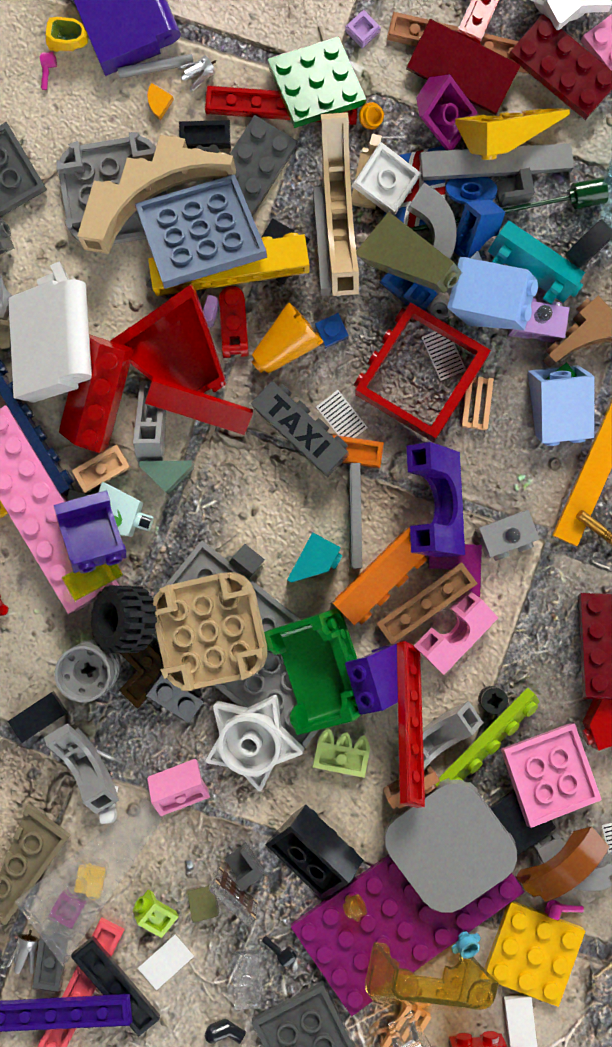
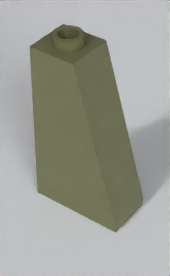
M390 212L385 215L356 251L357 256L368 266L444 294L458 282L459 276L462 274L453 261Z

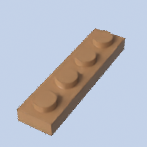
M461 562L376 624L391 645H393L478 583Z

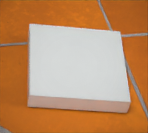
M380 142L351 186L386 213L390 212L395 215L422 173Z

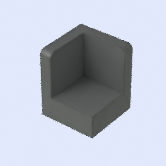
M530 168L520 169L515 178L496 182L499 207L527 203L535 193Z
M246 842L225 859L237 876L235 883L241 891L264 875L263 865Z

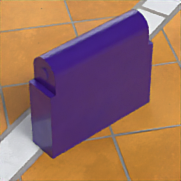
M73 0L105 76L117 72L119 67L134 65L161 54V48L175 43L181 36L167 0Z

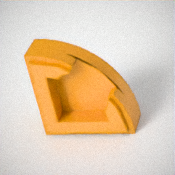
M153 83L150 84L147 94L148 103L154 116L161 121L174 98L171 94Z

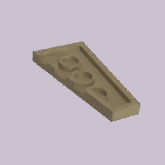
M30 804L25 807L23 817L16 829L13 842L0 871V922L4 925L10 921L71 836L70 833Z

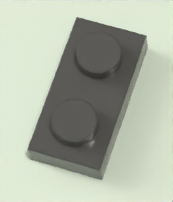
M45 930L40 933L32 988L60 991L68 945V933Z

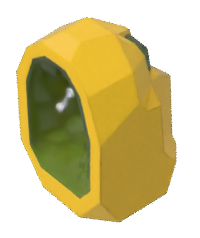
M50 17L47 21L45 35L49 50L55 52L74 51L77 48H83L88 43V33L82 23L76 19Z

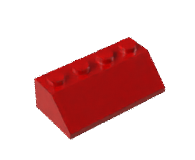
M89 334L92 378L78 383V389L68 392L59 433L76 446L101 453L109 448L134 349Z

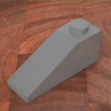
M140 381L133 439L137 462L164 460L166 410L145 404L151 381Z

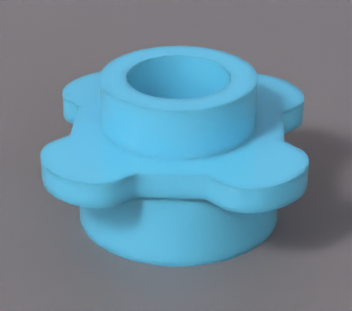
M467 931L459 934L456 944L451 948L454 954L460 953L464 959L472 958L480 950L478 942L481 937L478 933L469 934Z

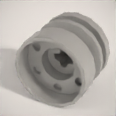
M95 639L85 640L64 652L58 659L54 671L55 682L61 693L70 700L91 702L102 696L115 684L120 675L121 662L117 653L103 652L100 646H97L95 643ZM89 664L90 666H95L96 670H88L87 666Z

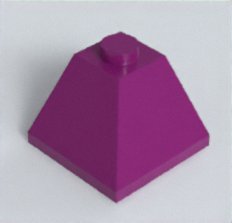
M451 75L429 77L416 97L419 117L446 151L454 150L462 137L455 124V119L476 116L478 113Z

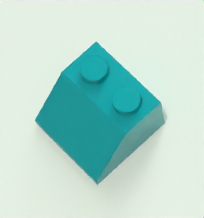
M312 532L287 580L295 582L328 572L330 568L336 569L343 556L339 553L341 547Z

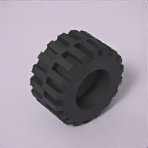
M109 585L104 587L102 591H99L97 599H94L90 622L95 643L97 646H100L103 652L138 653L141 650H145L147 645L152 642V635L155 634V624L157 623L156 606L153 605L154 600L152 596H149V592L146 589H143L141 586Z

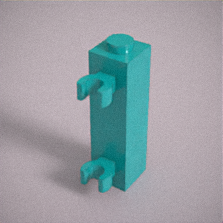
M509 220L487 251L495 257L491 263L501 265L505 263L508 266L529 270L537 279L538 286L546 291L543 299L550 304L553 303L555 298L564 303L570 295L575 297L584 285L580 281L586 272Z

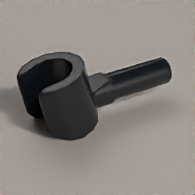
M266 935L262 939V942L277 955L282 966H289L296 960L297 955L290 946L282 951Z

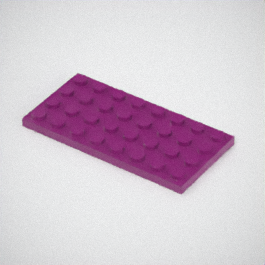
M388 854L351 880L348 885L339 889L291 923V929L347 1011L353 1016L458 941L459 934L465 931L469 933L525 891L511 873L506 879L462 909L441 913L431 909L421 899Z

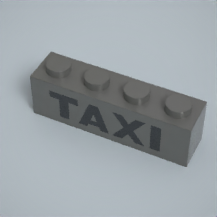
M271 381L251 402L252 407L328 478L349 456L346 450L348 445L339 436L333 438L327 432L329 427L321 419L318 418L315 421L308 414L310 409L299 400L296 403L289 397L292 393L282 383L277 386Z

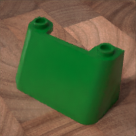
M331 609L264 632L267 649L274 655L282 654L297 705L292 708L289 718L296 735L352 722L362 716L359 713L345 666L347 661L357 659L345 619L339 609Z

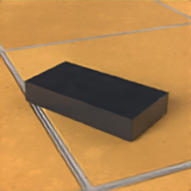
M230 120L179 121V137L185 139L188 149H193L198 145L202 147L216 145L219 149H231Z
M53 691L10 719L8 723L20 742L23 743L68 712Z

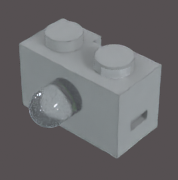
M529 510L475 529L485 557H493L495 561L510 556L508 551L518 548L519 552L534 547L532 542L540 539Z

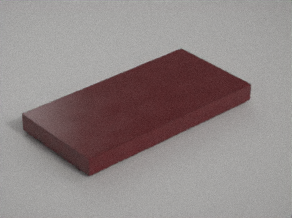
M429 19L406 70L425 80H428L429 77L451 75L470 103L496 116L521 65Z

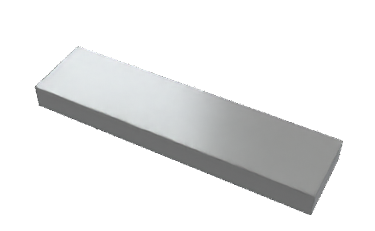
M320 186L313 187L320 296H328L331 293L324 188Z
M351 463L349 465L350 562L352 569H361L360 463Z

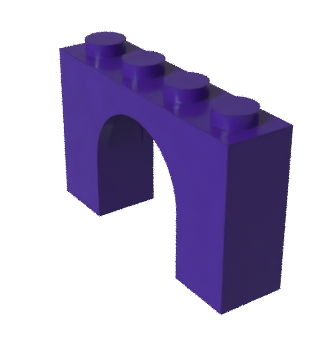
M432 442L406 446L408 473L422 476L427 480L433 493L435 508L432 523L410 526L411 553L441 558L464 556L465 538L460 452Z

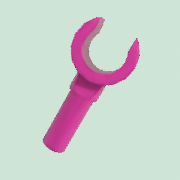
M53 51L40 54L42 90H47L49 68L57 67V59Z
M550 900L546 905L545 913L550 918L559 920L562 912L583 913L584 908L583 906L566 905L556 900Z

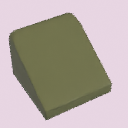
M213 884L188 891L193 923L219 915L220 909Z

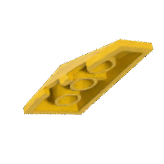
M545 108L525 110L522 113H499V116L487 117L486 115L457 118L455 119V124L471 154L481 155L482 160L497 159V154L510 152L570 115V109Z

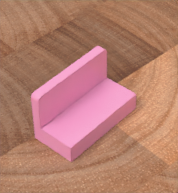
M196 759L147 778L151 803L160 816L210 798L208 788L201 778L199 764Z

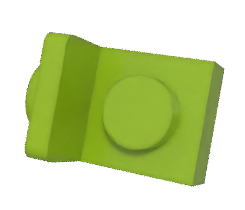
M149 889L143 896L138 898L133 908L137 925L160 938L166 934L179 917L174 909L156 900L154 892Z

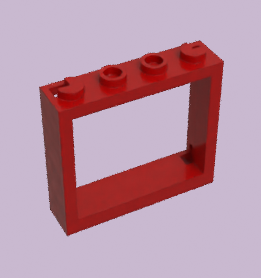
M410 302L407 309L402 308L396 316L395 322L397 324L393 331L388 329L381 341L384 345L379 353L374 351L367 363L370 365L365 374L361 372L354 383L356 387L355 395L434 443L485 363L491 350ZM411 318L476 355L432 426L368 389L369 384Z

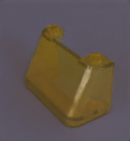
M374 942L365 981V989L369 997L378 1003L454 1012L487 1009L494 1003L499 983L474 957L464 959L461 955H459L460 961L457 965L453 967L445 965L442 979L418 976L411 970L399 968V962L391 958L390 948L387 944Z

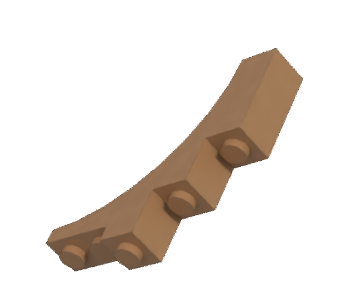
M599 295L592 301L587 298L576 308L579 313L573 318L576 323L566 331L565 335L568 338L562 343L557 340L546 350L549 355L543 362L549 368L566 355L583 347L612 342V309Z

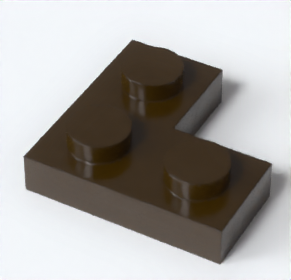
M150 644L147 645L145 650H141L138 653H120L137 672L119 691L137 709L148 699L145 694L146 690L160 673V669L164 668L162 656Z

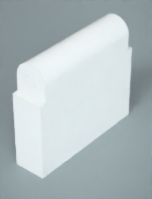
M51 280L8 298L14 398L34 403L78 389V383L92 378L85 282L80 280H65L62 282Z

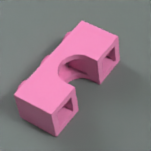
M470 590L465 592L450 608L457 618L456 625L450 632L439 634L431 627L414 645L443 675L454 666L465 652L498 619L487 604Z

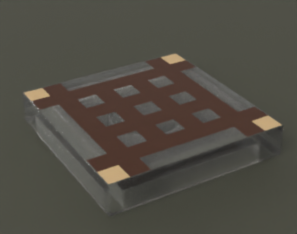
M219 866L213 873L209 891L245 925L250 926L256 920L258 901L246 890L241 891L235 883L236 881Z

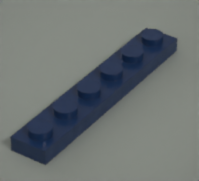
M0 360V394L60 494L67 496L70 490L75 491L71 485L74 483V480L66 469L62 470L58 462L61 461V458L53 447H48L45 442L48 437L40 425L36 426L32 420L35 415L27 403L23 404L20 399L14 398L13 381L10 382L5 374L9 372Z

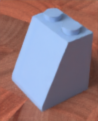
M460 257L457 267L462 274L459 276L458 282L452 287L447 308L468 326L525 330L527 321L530 320L532 314L531 304L533 296L536 295L538 290L537 279L527 269Z
M579 365L570 366L577 374V377H571V372L556 371L560 367L528 371L535 435L544 445L555 446L559 445L561 441L582 443L585 442V439L594 438V376Z

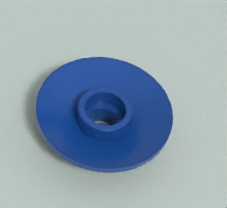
M488 177L449 179L446 184V193L455 202L465 205L466 202L493 200L497 195V185Z

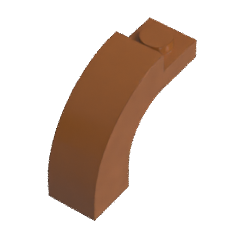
M592 826L575 830L564 847L553 858L541 865L520 869L516 878L523 885L524 890L531 894L532 897L541 896L545 902L556 899L575 888L594 871L608 851L609 845Z

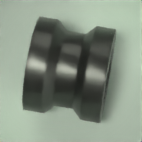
M487 686L479 693V704L487 712L499 714L507 708L508 697L498 687Z

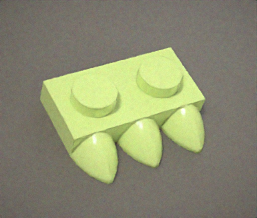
M327 728L317 741L313 768L365 778L370 753L368 739L363 735L352 747L351 737L348 732H345L334 743L333 733L330 728Z

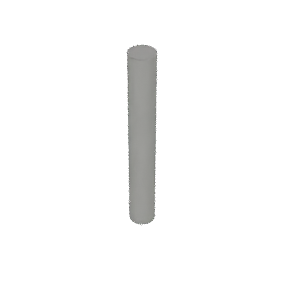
M192 54L119 67L117 69L121 79L174 69L194 61Z

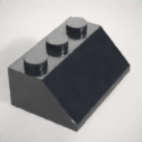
M306 804L293 813L265 844L322 900L348 885L364 861L354 848L349 846L337 835L333 828L329 827Z

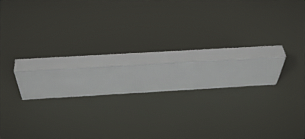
M571 143L518 146L508 153L497 154V159L482 160L481 155L471 154L469 149L421 152L419 155L422 181L517 175L520 169L530 168L531 174L571 172L574 168Z

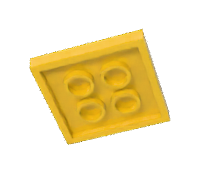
M512 901L505 908L482 976L486 980L559 1007L586 931L581 926L562 919H552L542 911Z

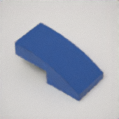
M386 273L379 281L380 284L406 305H409L411 302L423 310L428 307L438 294L433 289L390 273Z

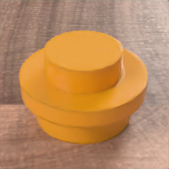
M374 102L364 104L359 111V121L368 130L378 128L384 119L382 108Z

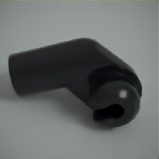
M222 1019L207 1027L205 1040L210 1044H214L229 1037L240 1044L246 1031L228 1019Z

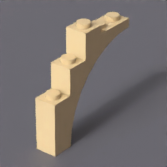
M348 113L321 114L322 184L325 198L332 295L359 294V269L351 197Z
M160 135L152 161L143 158L126 159L119 185L111 181L93 182L77 235L84 250L109 254L117 234L125 222L137 210L136 203L149 200L157 194L177 185L197 180L220 179L236 174L234 157L223 152L213 153L198 148L188 149L184 138L174 135Z

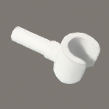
M115 803L100 812L101 824L112 823L116 820L117 810Z

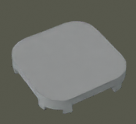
M129 132V137L84 145H80L78 141L68 144L69 148L62 154L60 160H57L56 170L60 178L66 215L65 222L68 230L79 243L81 242L77 235L93 182L111 181L119 185L127 158L153 160L156 146L149 139L140 136L139 132ZM166 191L157 194L153 198L166 195ZM137 210L125 222L117 234L113 245L147 239Z
M448 778L439 782L438 787L425 795V807L414 808L409 806L401 813H396L390 819L385 834L386 849L392 860L421 899L431 909L441 913L454 912L468 905L506 879L513 872L517 862L516 844L511 833H508L478 793V789L471 782L467 783L462 780H449Z

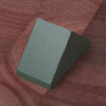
M192 460L139 461V467L167 494H170L194 470V462Z

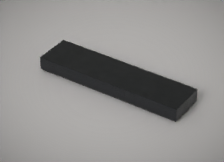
M94 936L72 953L71 958L103 995L130 994L132 1011L130 1027L138 1037L160 1020V1014Z

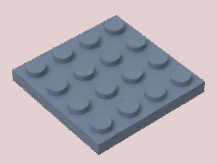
M235 174L135 204L164 289L267 258L265 246Z

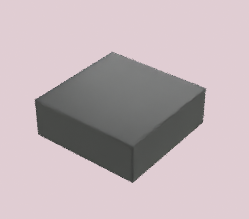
M244 544L231 558L229 563L249 579L265 559Z

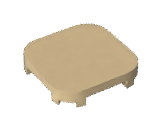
M224 572L171 584L160 588V591L154 596L153 605L156 606L155 613L157 617L155 628L164 668L160 670L164 679L167 678L174 686L180 688L181 691H192L202 687L244 680L258 673L264 666L267 659V643L256 593L251 582L243 575L235 572Z

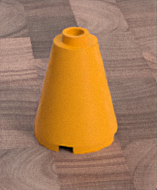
M289 302L252 353L254 360L251 362L260 373L266 371L269 374L317 348L324 341L317 332H313L310 323Z

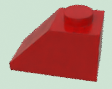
M593 699L582 721L585 728L582 730V734L587 745H591V747L600 751L612 746V700Z

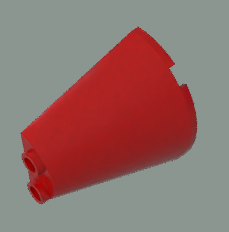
M193 284L184 288L147 316L110 340L133 348L134 351L130 364L151 381L155 377L201 393H205L210 389L216 392L226 385L224 381L225 376Z

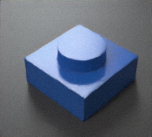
M339 313L315 323L316 330L324 341L325 349L349 338Z

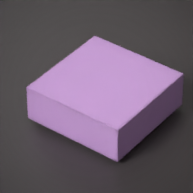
M362 10L345 26V32L362 49L381 31V27L365 10Z
M208 294L203 313L208 327L212 328L218 312L219 302L216 296Z

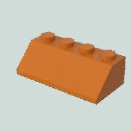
M410 527L400 533L331 602L354 626L358 622L362 625L372 615L370 610L376 604L381 606L391 596L388 592L395 585L398 588L408 580L409 576L407 573L413 567L417 570L427 561L428 558L425 555L411 553Z

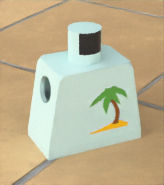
M102 482L99 492L106 490L108 492L111 509L120 535L132 537L135 528L150 531L154 517L141 513L143 502Z

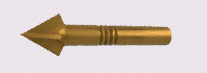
M584 510L579 511L576 518L612 545V532Z

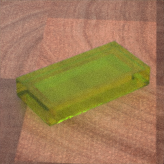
M103 564L96 566L95 570L88 573H80V571L73 573L72 571L61 579L74 602L123 577V573L118 564L111 566Z

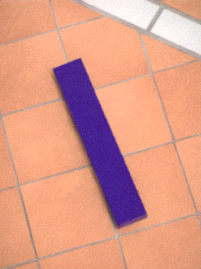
M130 994L0 1001V1032L130 1026L132 1023Z

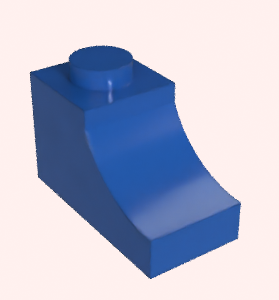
M490 199L466 202L456 232L454 252L458 256L471 258L477 251L479 252L481 247L490 238L498 235L506 212Z

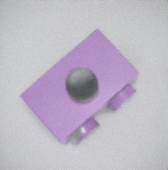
M533 298L531 304L532 314L530 320L527 321L525 330L509 329L508 336L534 338L538 339V341L554 343L557 340L561 342L565 338L570 307H564L561 303L554 301L552 304L548 302L540 303Z

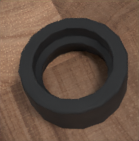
M603 219L599 220L570 248L565 257L581 269L612 239V228Z

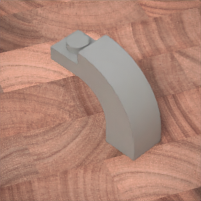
M423 182L407 211L425 222L431 233V245L450 259L455 248L457 236L453 212L443 196Z
M469 701L454 707L423 727L424 769L444 750L457 742L473 736L484 723ZM399 754L395 757V759L397 760L398 763H399Z
M67 723L44 737L46 746L58 755L72 772L79 787L82 801L88 808L97 814L119 801L114 783L105 764L93 744L79 728L74 730Z
M555 831L533 845L542 863L553 858L564 847L562 838ZM612 852L606 854L594 871L577 885L575 889L599 891L612 887L609 878L612 875Z

